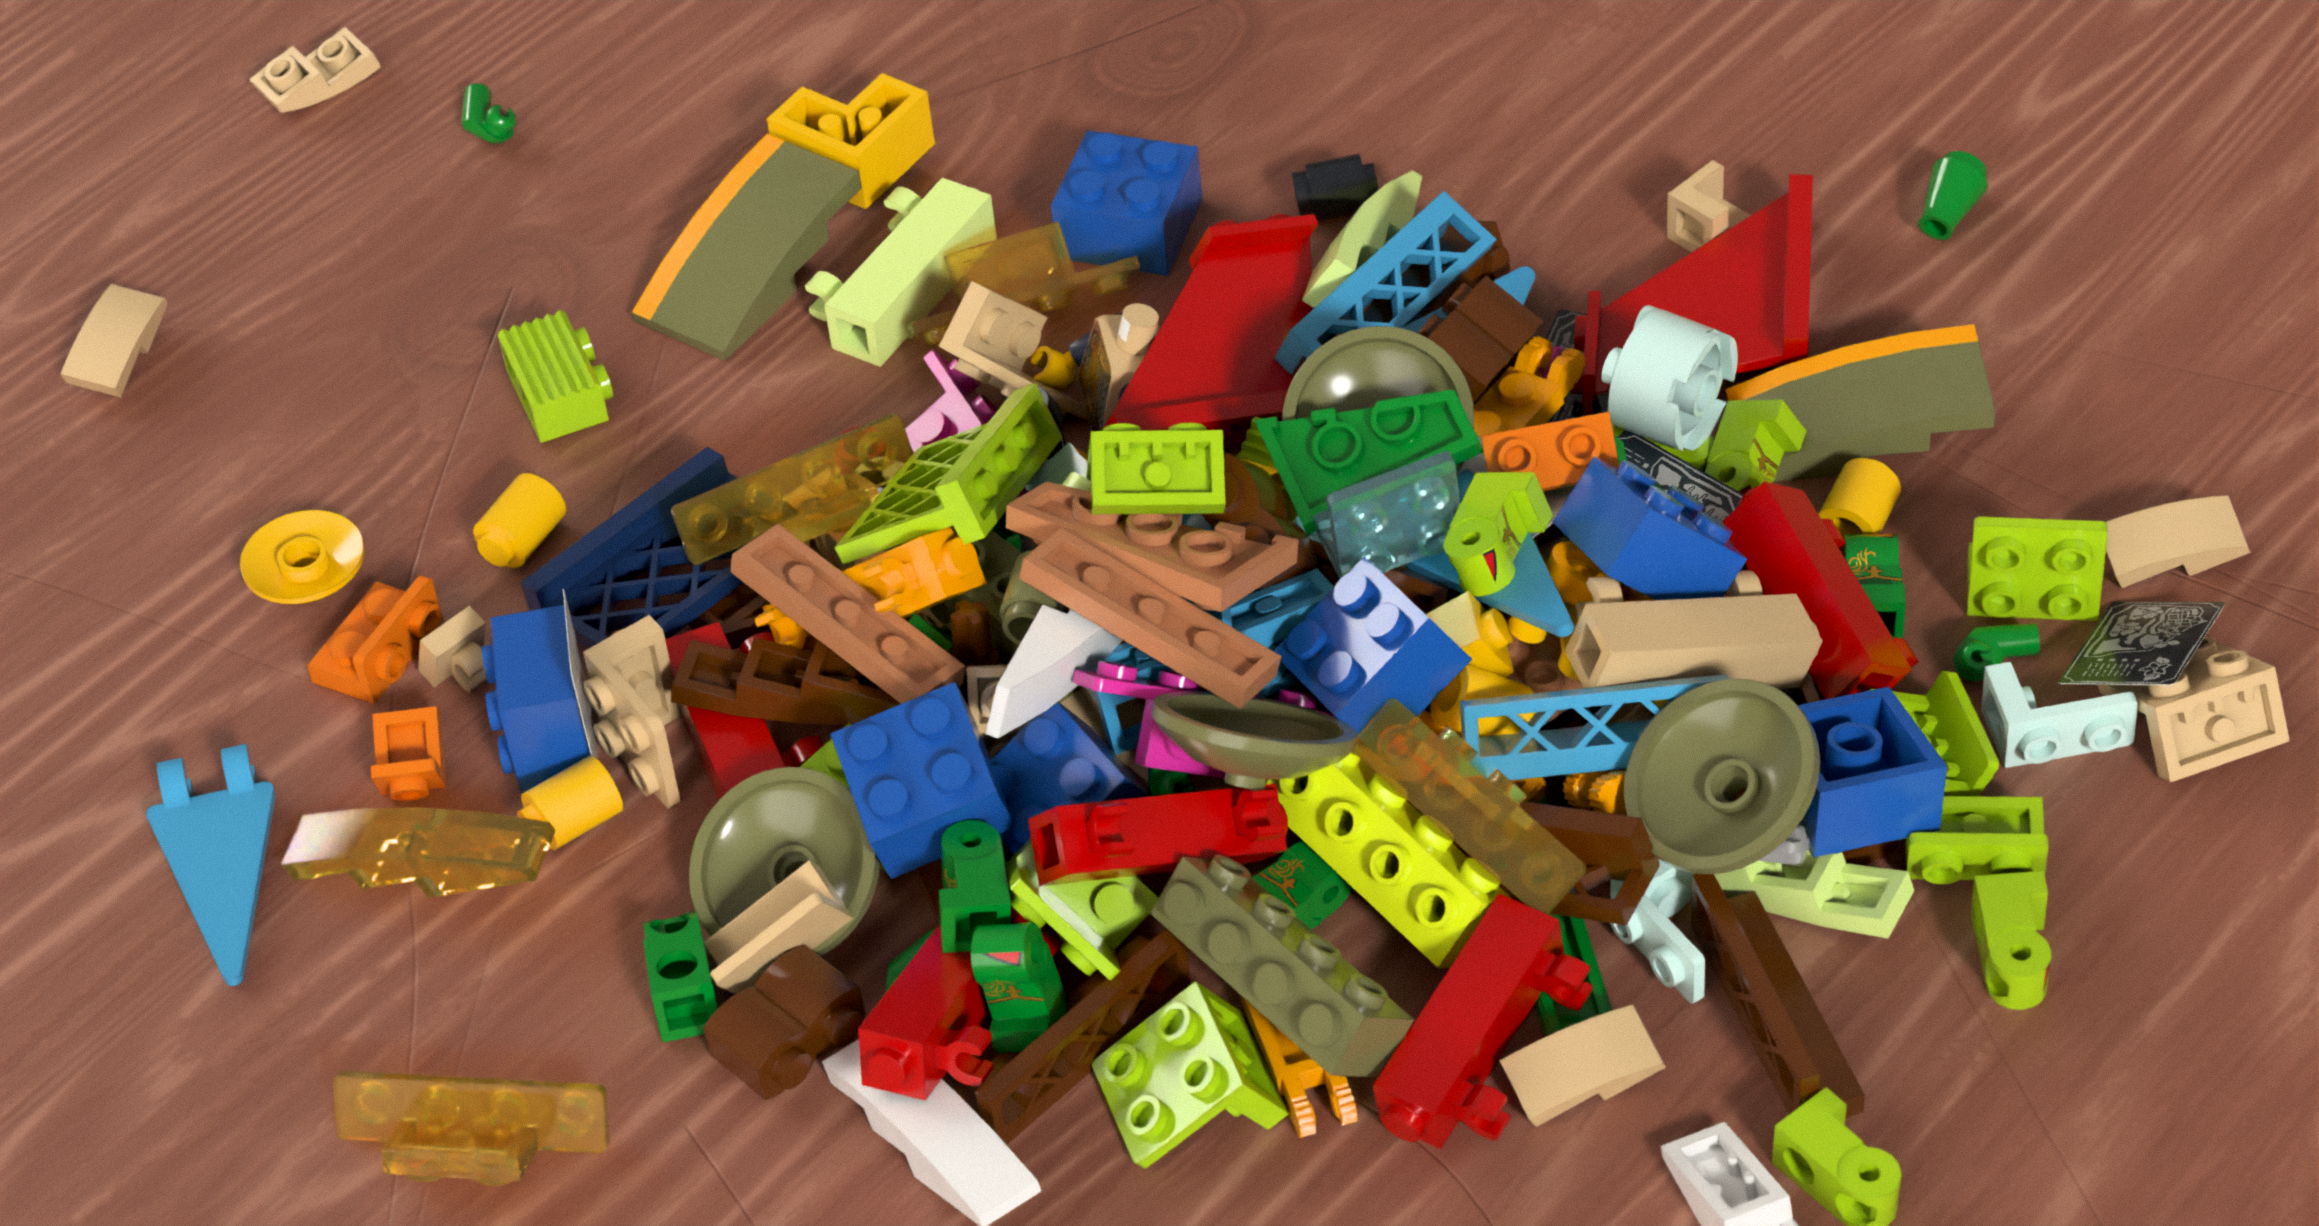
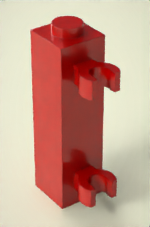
M1764 481L1742 496L1739 506L1722 523L1733 531L1730 539L1736 549L1747 558L1745 562L1747 568L1758 576L1763 595L1797 594L1811 621L1816 625L1823 642L1808 671L1825 700L1869 691L1870 688L1890 687L1892 689L1912 670L1911 667H1914L1919 661L1907 641L1900 637L1893 638L1838 548L1845 545L1846 541L1834 521L1826 518L1821 519L1804 490Z
M719 622L665 639L673 680L690 640L732 650ZM771 632L758 633L749 637L742 643L740 648L734 649V651L748 654L754 638L775 642ZM679 704L683 721L718 800L734 786L755 774L775 768L800 767L824 746L820 736H809L797 741L787 752L780 754L764 719L735 716Z
M1276 783L1265 784L1264 788L1259 789L1236 787L1056 806L1028 819L1039 887L1173 872L1183 856L1213 859L1215 855H1223L1240 864L1258 862L1287 850L1285 837L1288 831V819L1283 805L1279 802Z
M1500 893L1497 895L1373 1084L1380 1122L1392 1134L1408 1142H1417L1419 1139L1442 1149L1458 1122L1462 1121L1477 1134L1490 1140H1498L1511 1119L1510 1114L1501 1111L1507 1102V1096L1495 1088L1483 1085V1083L1542 991L1546 992L1559 1004L1569 1009L1580 1011L1593 990L1592 985L1584 981L1590 972V966L1575 957L1564 955L1559 919Z
M1011 905V924L1027 922ZM940 924L858 1028L861 1080L864 1086L926 1101L947 1071L954 1079L969 1086H981L993 1071V1062L980 1060L973 1056H981L992 1041V1033L980 1027L990 1014L983 988L976 982L973 974L971 951L943 953ZM1042 934L1044 942L1048 943L1053 957L1060 948V941L1050 935ZM1057 969L1059 977H1061V970Z

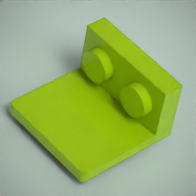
M1118 423L1108 425L1102 431H1091L1086 478L1091 481L1092 515L1224 513L1226 501L1223 430H1207L1204 425L1198 423H1180L1169 427L1168 430L1142 431L1137 425Z
M1976 517L1973 525L1972 543H1969L1967 616L2098 621L2108 536L2107 523L2090 520Z
M1031 837L1006 863L1009 879L1008 889L1013 895L1010 902L1015 910L1028 922L1036 923L1039 929L1048 923L1057 931L1058 937L1064 943L1060 947L1061 951L1086 975L1091 976L1098 969L1111 981L1121 971L1115 949L1147 917L1160 895L1139 875L1039 887Z
M1196 981L1092 1062V1068L1134 1163L1142 1168H1148L1224 1109L1235 1117L1243 1114L1267 1130L1289 1115L1242 1012Z

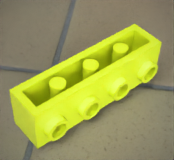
M1357 744L1354 751L1340 762L1304 777L1268 779L1266 784L1276 783L1279 802L1283 805L1287 814L1288 827L1437 968L1451 967L1499 893L1511 898L1499 887L1501 884L1499 875L1485 863L1464 855L1453 844L1455 836L1444 824L1430 816L1421 815L1407 802L1409 793L1401 784L1387 775L1376 773L1362 760L1364 752Z

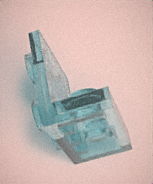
M1449 451L1438 453L1340 489L1327 496L1328 510L1313 515L1315 531L1340 579L1364 556L1384 574L1390 569L1426 556L1438 555L1445 551L1443 547L1444 540L1460 506L1456 466Z

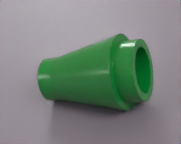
M1951 151L1933 164L1924 210L1918 222L1924 234L1938 240L1949 239L1956 226L1988 189L1986 179L1988 173L1986 166L1979 158L1967 152Z

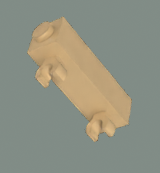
M1749 570L1739 571L1730 585L1733 595L1715 598L1623 602L1622 591L1617 580L1611 577L1588 578L1586 584L1592 594L1593 601L1577 602L1575 609L1579 620L1565 652L1583 688L1727 674L1730 679H1749L1781 689L1800 687L1823 641L1816 625L1811 621L1797 594L1762 595V587L1758 576Z

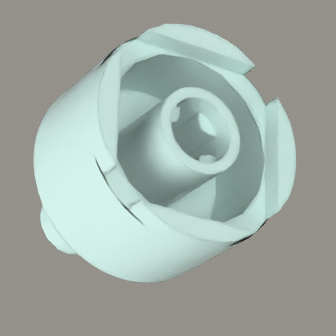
M1650 305L1644 306L1637 316L1634 330L1628 337L1623 349L1619 347L1613 348L1603 365L1602 381L1610 385L1607 412L1610 413L1612 424L1673 449L1684 451L1683 448L1693 451L1699 448L1715 429L1727 404L1726 401L1717 398L1722 380L1725 379L1734 383L1738 363V350L1735 339L1717 329Z

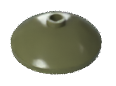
M1372 326L1351 330L1336 336L1315 350L1295 374L1287 391L1282 421L1311 417V411L1335 408L1337 413L1374 407L1377 401L1454 389L1473 429H1475V413L1471 392L1462 371L1452 357L1439 345L1423 335L1390 326ZM1464 462L1360 510L1356 514L1391 515L1400 512L1412 503L1420 506L1447 487L1445 482L1458 474Z
M1725 679L1696 687L1679 696L1662 709L1648 724L1638 739L1630 756L1624 781V801L1627 816L1642 818L1653 846L1652 853L1658 859L1676 869L1696 874H1719L1753 864L1780 846L1796 829L1810 807L1820 772V753L1815 731L1805 713L1791 698L1782 691L1763 682L1749 679ZM1747 788L1745 793L1738 800L1734 801L1736 794L1740 790Z
M1171 692L1157 696L1154 699L1152 717L1160 730L1188 756L1202 764L1225 772L1224 781L1226 783L1248 789L1264 788L1266 779L1304 777L1338 763L1354 751L1357 740V731L1351 725L1333 716L1305 707L1259 697H1253L1239 709L1212 692Z
M783 767L755 774L734 786L721 797L708 813L698 831L689 865V885L695 911H697L699 920L710 936H713L808 861L820 866L853 917L851 921L818 945L813 951L822 956L849 936L865 915L872 901L880 869V860L869 843L851 790L824 773L801 767Z

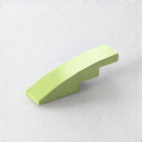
M1412 170L1386 183L1360 206L1313 269L1302 298L1303 302L1313 308L1319 305L1413 219L1422 180L1421 175Z
M1807 850L1804 862L1799 865L1756 861L1741 869L1714 874L1727 899L1755 891L1766 912L1821 927L1887 939L1915 891L1908 871L1848 864L1842 852L1813 857L1809 850Z

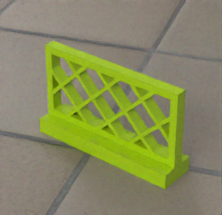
M1033 383L1014 390L988 423L918 448L834 547L842 563H849L950 526H954L958 536L965 545L986 538L1006 512L1007 504L1016 499L1063 438L1037 384Z

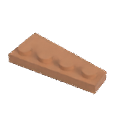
M1050 482L1039 485L1006 506L1007 529L1030 537L1036 544L1040 545L1058 529L1063 528L1174 594L1191 600L1195 606L1204 610L1224 611L1297 563L1299 539L1276 534L1272 539V545L1245 539L1246 527L1225 522H1219L1215 526V531L1182 525L1183 514L1092 515L1090 491Z

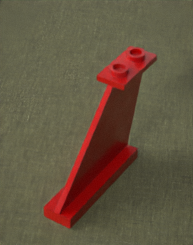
M1789 174L1788 193L1602 309L1601 291H1589L1587 315L1575 316L1574 349L1584 352L1586 365L1584 366L1581 378H1579L1578 383H1575L1571 390V394H1583V416L1593 415L1592 400L1594 393L1607 392L1609 384L1602 381V369L1608 354L1615 347L1623 349L1628 337L1634 330L1638 314L1647 305L1696 321L1733 337L1738 350L1736 373L1781 364L1784 366L1808 358L1813 175Z
M1276 214L1264 220L1237 223L1234 220H1224L1208 227L1188 260L1193 270L1104 428L1112 424L1129 423L1139 426L1142 431L1168 430L1169 427L1180 423H1198L1204 425L1207 430H1223V448L1225 450L1242 447V443L1246 440V432L1251 428V420L1255 416L1262 419L1277 417L1278 421H1282L1287 391L1297 371L1292 375L1289 374L1274 360V357L1290 330L1314 309L1303 302L1302 298L1312 274L1310 236L1318 226L1315 214L1293 217L1287 214Z

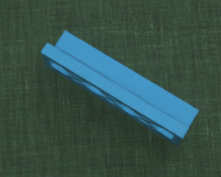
M1443 191L1295 325L1288 333L1274 360L1292 375L1315 350L1336 334H1343L1364 327L1390 326L1402 328L1410 324L1486 254L1497 239ZM1450 224L1473 245L1465 253L1440 251L1439 239L1444 236ZM1412 264L1429 265L1431 284L1427 288L1402 286L1401 274ZM1442 266H1450L1442 273ZM1374 299L1391 300L1393 319L1389 323L1364 321L1363 309ZM1404 301H1412L1404 308Z
M1314 569L1249 594L1230 606L1232 628L1274 651L1280 645L1278 642L1283 641L1292 629L1303 621L1334 586L1318 569ZM1127 642L1118 645L1104 660L1137 667L1138 679L1158 681L1160 670L1176 672ZM1280 661L1276 677L1258 693V697L1269 696L1279 692L1280 689H1286L1302 682ZM1086 688L1097 703L1107 741L1113 753L1118 755L1138 747L1142 722L1122 730L1115 708L1116 705L1136 697L1099 692Z
M1727 674L1460 701L1462 739H1454L1455 766L1468 785L1626 769L1638 739L1654 717L1651 720L1606 724L1624 703L1641 702L1656 716L1669 703L1684 693L1710 682L1730 678ZM1669 699L1662 708L1653 702L1654 700ZM1602 706L1595 715L1586 708ZM1574 709L1589 721L1582 727L1539 731L1556 710ZM1535 713L1529 721H1526L1519 714ZM1508 716L1522 729L1519 733L1479 737L1478 718Z

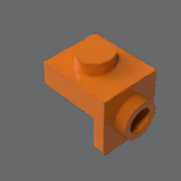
M437 706L372 714L376 765L370 767L371 780L382 795L390 794L391 799L409 801L427 797L429 789L446 787L441 713Z

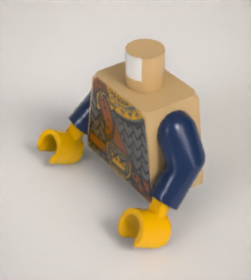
M1130 304L1124 308L1122 313L1101 315L1095 318L1092 331L1071 342L1069 345L1070 350L1064 354L1048 346L1037 348L1032 354L1030 361L1032 364L1044 368V370L1035 375L1034 379L1052 388L1061 390L1070 385L1075 376L1076 367H1079L1077 378L1084 405L1086 406L1091 431H1102L1160 329L1158 313L1152 307L1145 304ZM1074 446V448H1075V449L1085 458V460L1087 461V460H1088V454L1085 453V452H1083L1082 450H1080V449H1078V448H1076V447Z

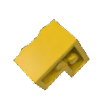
M881 73L848 105L802 86L767 118L770 135L858 170L862 189L848 202L865 210L935 145L928 92L884 73Z

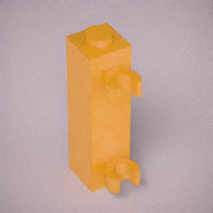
M954 526L918 537L842 571L880 600L874 604L877 612L886 613L893 610L903 619L987 584L974 546L971 543L965 545L958 536ZM771 603L762 607L764 612L755 618L757 627L769 624L776 643L813 652L818 640Z

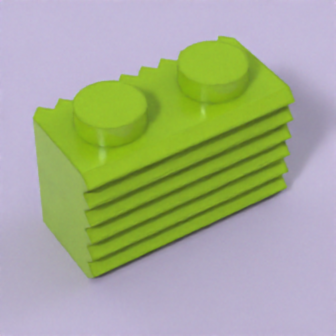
M558 310L554 316L547 313L544 319L536 317L532 323L524 321L520 327L513 324L509 331L503 328L497 335L507 374L531 422L532 428H534L539 443L609 421L605 400L614 397L612 386L603 364L593 367L590 362L596 359L585 327L574 330L566 312Z

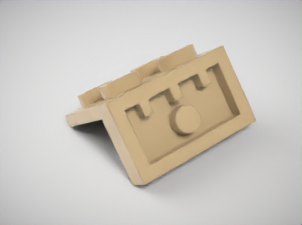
M971 281L939 344V347L959 357L955 369L984 384L989 383L1002 390L1000 393L1007 397L1014 390L1036 383L1044 388L1056 402L1063 414V419L1067 412L1085 420L1088 418L1085 405L1021 371L1027 358L1037 349L1041 339V330L1048 317Z
M2204 637L2173 685L2098 684L2099 692L2106 696L2124 692L2134 693L2138 702V711L2146 714L2158 776L2169 782L2177 781L2290 741L2275 666L2247 655L2245 651L2235 650L2218 643L2212 637Z

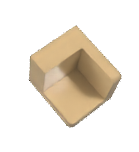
M1712 160L1668 193L1667 238L1690 252L1695 251L1751 216L1723 199V165Z

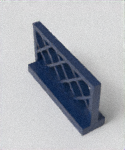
M706 447L528 576L520 584L530 611L564 605V589L576 640L588 649L610 637L612 631L625 629L648 615L663 629L665 639H667L744 583L731 573V565L726 569L705 571L706 561L732 558L734 552L759 537H751L752 527L780 524L799 540L810 534L812 529L807 516L729 473L723 455ZM737 501L742 503V510L724 512ZM740 529L738 539L708 542L710 532ZM697 534L696 544L678 546L690 536ZM693 563L692 573L662 577V570L665 566ZM645 569H650L648 579L632 580ZM690 592V595L678 604L658 606L659 596ZM646 598L645 608L615 612L616 601ZM599 603H603L602 613L584 615Z

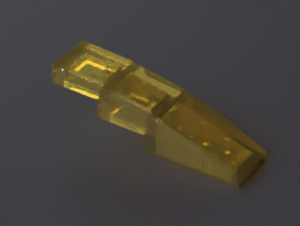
M423 807L359 808L303 815L281 865L295 881L348 873L361 889L415 881L426 896L430 898L536 881L556 830L547 821L489 812Z

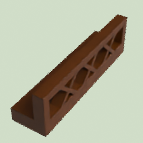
M1405 785L1404 787L1409 793L1407 802L1421 815L1430 816L1444 824L1455 836L1453 844L1468 858L1477 859L1486 865L1492 862L1508 864L1509 869L1498 873L1501 878L1499 887L1513 900L1543 913L1627 925L1660 867L1658 858L1652 853L1653 846L1640 817ZM1550 871L1564 872L1568 875V878L1544 889L1529 887L1527 882ZM1609 880L1624 881L1615 899L1589 896L1587 893L1588 890Z
M1692 874L1691 928L1788 1114L1790 1115L1825 1087L1847 1104L1846 1117L1863 1113L1865 1094L1756 892L1752 891L1727 899L1714 874Z
M1167 928L1151 941L1138 934L1116 953L1121 971L1111 981L1099 970H1096L1066 996L1068 1005L1064 1016L1022 1052L999 1053L990 1061L993 1062V1071L981 1086L963 1084L955 1091L1006 1145L1093 1071L1092 1062L1095 1058L1190 986L1187 946Z

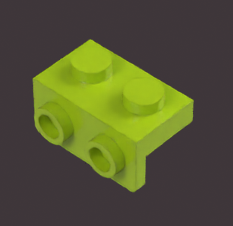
M1942 671L1926 696L1893 691L1947 765L1944 796H1979L1998 770L1999 760L1956 672Z
M1944 796L1940 831L1913 832L1909 834L1908 838H1905L1906 871L1909 872L1911 879H1925L1934 884H1950L1958 880H1974V876L2032 871H2044L2045 875L2048 856V836L2044 834L2043 797Z

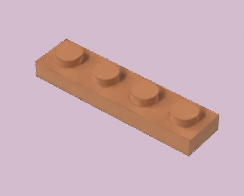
M780 524L775 525L732 554L731 573L901 704L953 682L956 683L957 687L963 684L965 665L893 610L886 613L877 612L874 604L880 600Z
M1063 528L1058 529L1023 558L1019 579L1239 709L1248 703L1277 675L1282 656Z

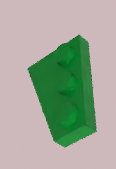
M1454 389L1380 400L1371 408L1338 413L1335 408L1311 411V417L1278 421L1277 417L1254 420L1307 535L1484 452Z

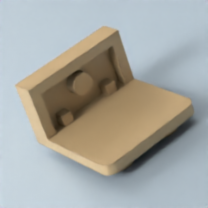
M648 615L583 651L589 679L584 681L583 685L589 701L598 713L599 722L594 724V732L603 750L611 758L619 755L626 762L630 776L640 792L645 796L654 793L666 808L669 809L680 802V796L664 725L680 717L681 712L679 704L671 702L672 683L674 680L664 631Z

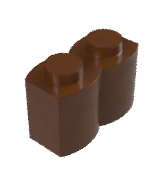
M1485 276L1474 288H1471L1464 282L1441 310L1447 317L1442 320L1434 314L1418 334L1435 342L1452 357L1467 381L1473 404L1475 405L1496 379L1518 357L1519 351L1525 344L1529 343V340L1533 338L1543 324V321L1489 277Z
M1226 453L1224 455L1225 510L1224 513L1202 514L1205 520L1214 528L1219 522L1246 527L1245 539L1272 545V539L1276 534L1299 539L1297 563L1259 587V589H1265L1311 570L1318 569L1314 547L1302 528L1287 518L1284 496L1273 477L1263 468L1230 453Z
M803 944L789 950L774 961L764 971L754 986L741 990L723 1003L709 1018L703 1029L711 1057L761 1097L768 1100L779 1095L785 1089H792L798 1086L809 1074L816 1057L825 1055L836 1047L848 1044L857 1035L858 1028L866 1017L860 986Z

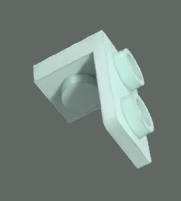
M2011 662L1985 666L1981 712L2004 768L2031 763L2040 764L2053 759L2091 752H2107L2115 748L2129 746L2134 742L2138 702L2133 692L2037 708L2031 688L2029 686L2021 687Z
M1658 859L1660 867L1628 924L1610 923V925L1622 942L1625 944L1633 943L1650 961L1652 970L1663 985L1668 988L1675 987L1690 1004H1694L1704 998L1705 958L1668 919L1678 913L1686 903L1691 901L1693 873L1676 869ZM1610 880L1611 899H1615L1624 881Z

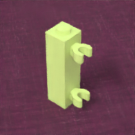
M943 177L923 199L908 188L896 187L884 200L886 207L898 211L888 222V229L892 232L843 284L831 273L818 271L805 285L807 292L819 296L809 307V312L817 319L827 321L832 349L881 367L997 239L990 194Z

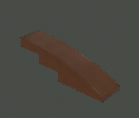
M754 638L748 654L690 640L672 683L671 692L672 703L735 716L801 724H855L901 704L819 640H817L815 648L811 652Z

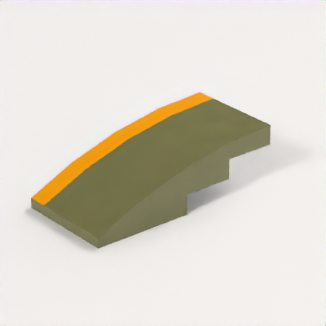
M767 133L728 173L695 213L659 265L632 311L633 321L726 361L797 292L794 274L829 241L827 221L862 189L859 171Z
M1974 324L1909 332L1841 347L1781 366L1725 389L1727 403L1730 400L1782 399L1807 432L1800 451L1784 452L1773 482L1837 477L1843 466L1852 459L1930 451L1931 433L1994 428L1995 406Z

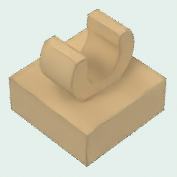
M470 605L420 640L418 671L433 687H436L453 675L460 686L471 693L487 681L482 658L486 622Z

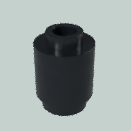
M1359 153L1305 164L1306 170L1292 172L1299 215L1315 214L1317 221L1355 214L1360 206L1379 190L1374 164H1362Z

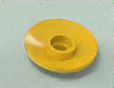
M323 510L293 512L268 522L250 537L241 553L240 569L248 588L265 600L281 604L312 602L338 591L356 575L364 559V542L360 531L354 523L337 513Z

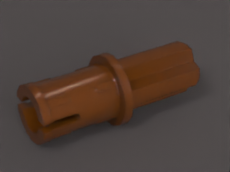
M962 600L955 604V612L950 616L953 648L949 654L965 665L963 684L958 688L969 707L967 667L999 665L1000 655L996 647L992 648L987 607L982 602L969 603L966 600Z

